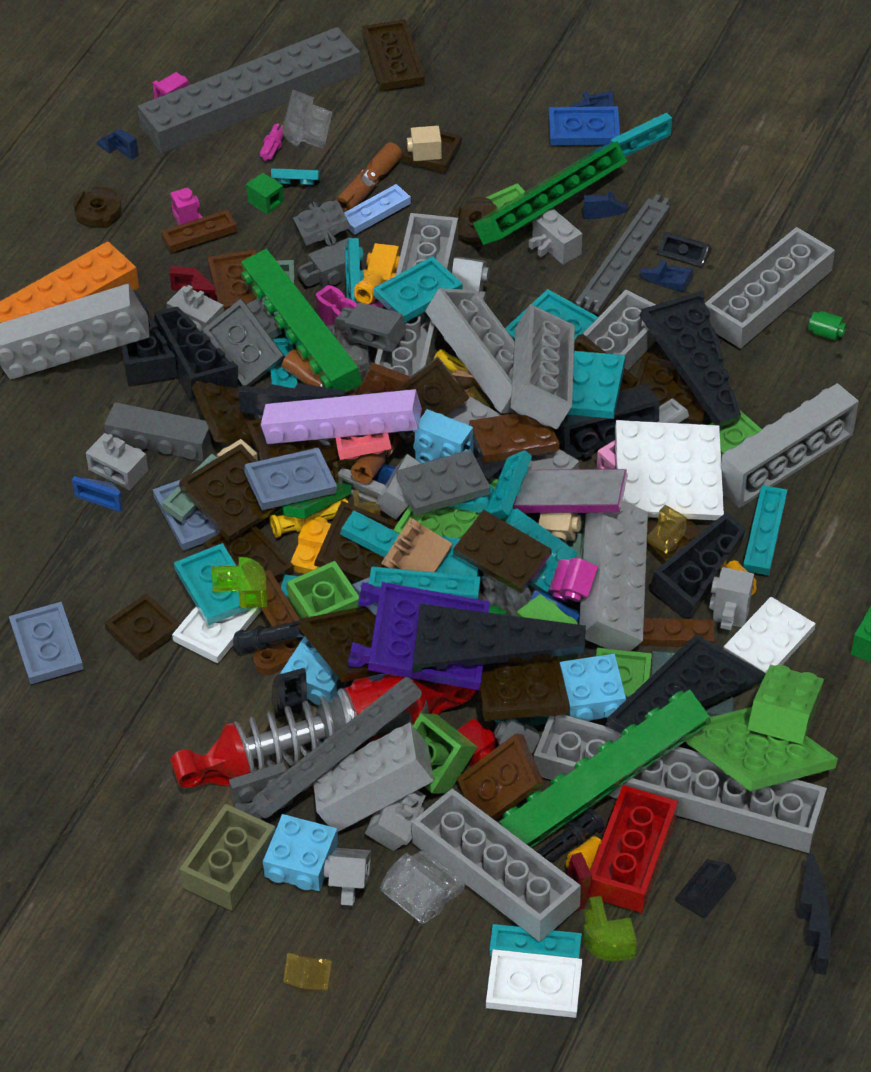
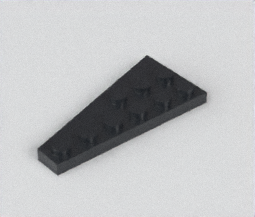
M696 292L642 309L639 314L640 318L714 424L722 427L738 422L741 417L734 390H731L728 382V370L724 369V357L715 328L711 326L709 320L710 312L709 308L705 307L704 292Z
M420 604L412 673L422 672L424 667L436 666V669L440 670L447 669V666L451 664L461 663L466 667L508 662V659L513 657H522L523 660L533 659L534 655L547 654L551 657L581 654L585 648L586 625Z
M696 634L608 716L606 726L621 734L628 726L632 724L638 726L645 721V716L651 710L657 707L661 710L668 705V700L677 692L683 691L685 693L689 689L700 704L705 707L761 683L766 673Z

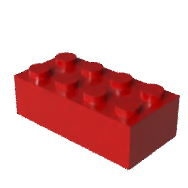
M622 785L590 871L592 880L588 893L589 898L639 913L644 912L676 821L677 800Z

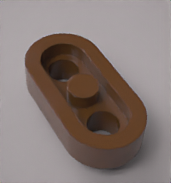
M297 638L284 646L281 642L270 644L264 650H257L253 657L255 670L262 675H272L282 671L302 639Z

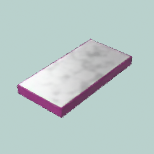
M627 469L528 470L521 483V491L516 496L514 509L517 508L523 513L620 512L628 477Z

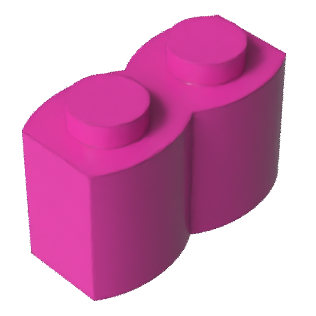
M328 285L315 294L317 314L325 325L333 327L337 335L349 340L347 331L338 328L334 321L344 307L354 309L357 303L345 298L343 293L336 287Z
M579 558L558 560L548 592L553 593L554 599L568 603L569 599L580 602L581 598H588L598 566Z

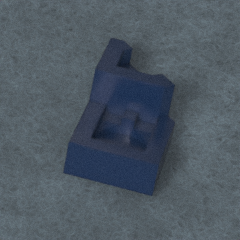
M585 91L582 94L583 98L577 104L573 103L571 107L615 106L613 91L589 95V92Z
M120 129L96 142L99 147L109 154L117 149L131 160L139 156L137 138Z
M611 191L608 192V196L584 195V219H600L627 212V203H621Z
M666 260L660 261V265L651 270L643 268L640 271L642 278L654 284L684 292L693 278L692 268L667 267Z

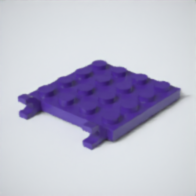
M362 582L358 605L370 606L375 602L378 603L371 648L364 647L358 643H352L348 666L360 667L367 663L368 670L479 690L483 665L465 667L461 663L451 664L447 666V669L437 670L436 666L424 667L422 672L412 673L420 604L489 613L490 601L382 582L381 587H375L372 584Z

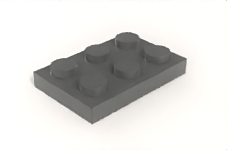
M239 299L202 329L210 338L211 343L217 349L220 348L230 362L234 361L238 365V379L242 385L251 386L285 358V355L242 299Z
M471 450L396 470L397 480L415 515L490 494V486Z

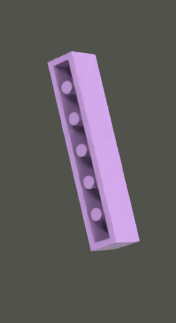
M416 389L265 404L261 427L267 444L418 430L422 408Z

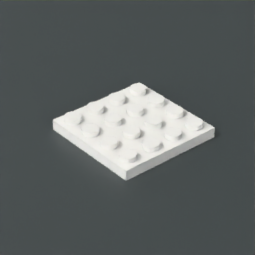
M616 420V469H627L628 474L623 501L647 511L648 517L717 520L724 514L719 426Z

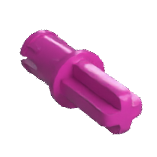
M274 124L270 134L265 137L264 146L260 151V156L263 157L264 161L271 160L276 150L281 148L282 139L286 134V128L283 125L277 130L279 124Z

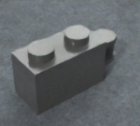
M349 238L308 254L309 263L301 265L297 269V275L306 286L319 283L322 288H325L328 285H336L346 280L344 247ZM363 253L362 262H360V270H364V269H365V254H364V253Z
M361 302L354 309L344 307L334 321L338 328L347 331L349 340L389 352L395 349L406 333L403 314Z

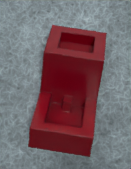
M171 266L169 272L171 290L179 291L183 286L187 287L190 285L194 291H202L204 296L217 301L215 286L196 268Z

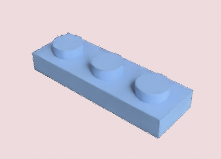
M397 184L344 212L351 227L349 230L354 235L411 204V197Z

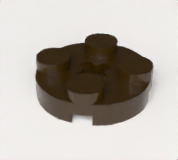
M93 187L92 191L87 193L82 191L75 197L73 202L77 222L89 226L108 228L122 211L121 200L117 197V193L107 187Z
M474 197L467 200V204L462 209L459 207L453 216L458 218L459 237L461 240L471 243L482 242L472 221L476 220L478 216L482 218L497 209V206L490 199Z

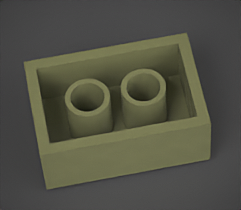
M224 804L180 867L182 888L233 911L263 867V859L276 831L275 826L228 804Z

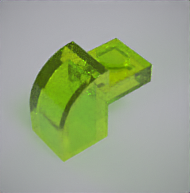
M239 557V565L211 566L213 592L239 591L240 608L267 607L266 574L258 562L250 558Z
M590 897L589 909L584 910L586 924H584L583 942L587 950L595 957L605 961L635 959L637 941L631 918L607 921L602 897Z

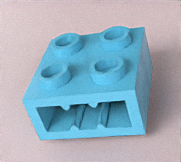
M427 409L420 418L418 430H413L415 432L413 448L415 449L416 460L420 463L471 450L473 453V427L448 418L443 414Z
M303 637L281 671L282 674L305 667L307 699L317 705L321 704V695L326 697L327 702L331 701L332 697L337 696L338 690L343 689L347 682H342L306 637Z
M615 654L560 662L569 702L568 716L585 721L608 718L626 700Z
M282 814L263 859L264 877L277 883L293 884L303 890L312 889L320 892L325 879V860H328V856L332 855L338 846L337 828Z

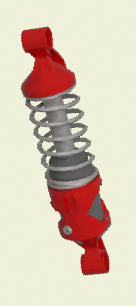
M387 674L381 680L375 681L369 678H360L355 680L351 686L339 689L337 696L332 697L331 701L327 702L326 697L321 695V704L316 711L317 717L314 718L308 702L304 701L302 706L307 720L298 723L294 721L291 708L286 706L284 710L289 725L278 729L273 713L268 711L267 718L272 731L259 734L255 718L250 717L249 722L254 736L246 738L238 722L225 724L219 739L206 755L196 754L192 750L185 749L176 752L171 757L170 762L178 784L183 788H194L209 783L230 787L229 779L256 771L253 763L254 759L258 758L259 770L264 768V760L269 767L273 766L274 764L268 756L276 753L277 764L282 763L283 755L287 763L293 766L300 760V751L304 757L309 754L303 744L312 741V750H314L323 743L321 738L324 741L405 677ZM411 678L421 690V697L403 710L399 717L388 722L379 729L375 736L368 738L358 747L376 741L391 733L394 729L408 723L414 725L420 713L439 715L443 710L463 704L475 695L476 690L442 683L435 684L430 681ZM294 747V762L286 749Z

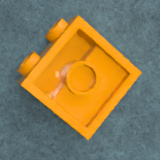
M315 517L314 520L306 518L298 536V546L291 560V563L294 565V572L306 574L319 568L314 563L331 526L326 519L322 517Z

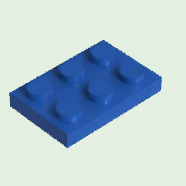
M618 106L549 107L550 145L610 144L611 139L620 135Z

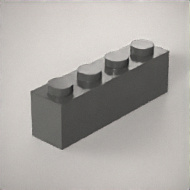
M116 402L104 424L106 434H111L114 438L125 441V444L129 446L181 456L187 459L204 461L213 441L211 431L204 420Z

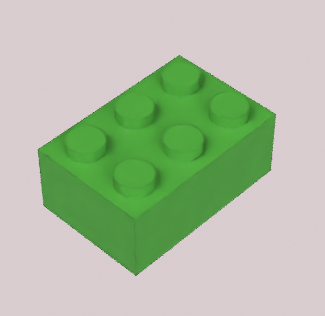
M770 664L753 701L747 730L803 745L818 708L824 679L810 672L801 673L790 670V668L784 665Z

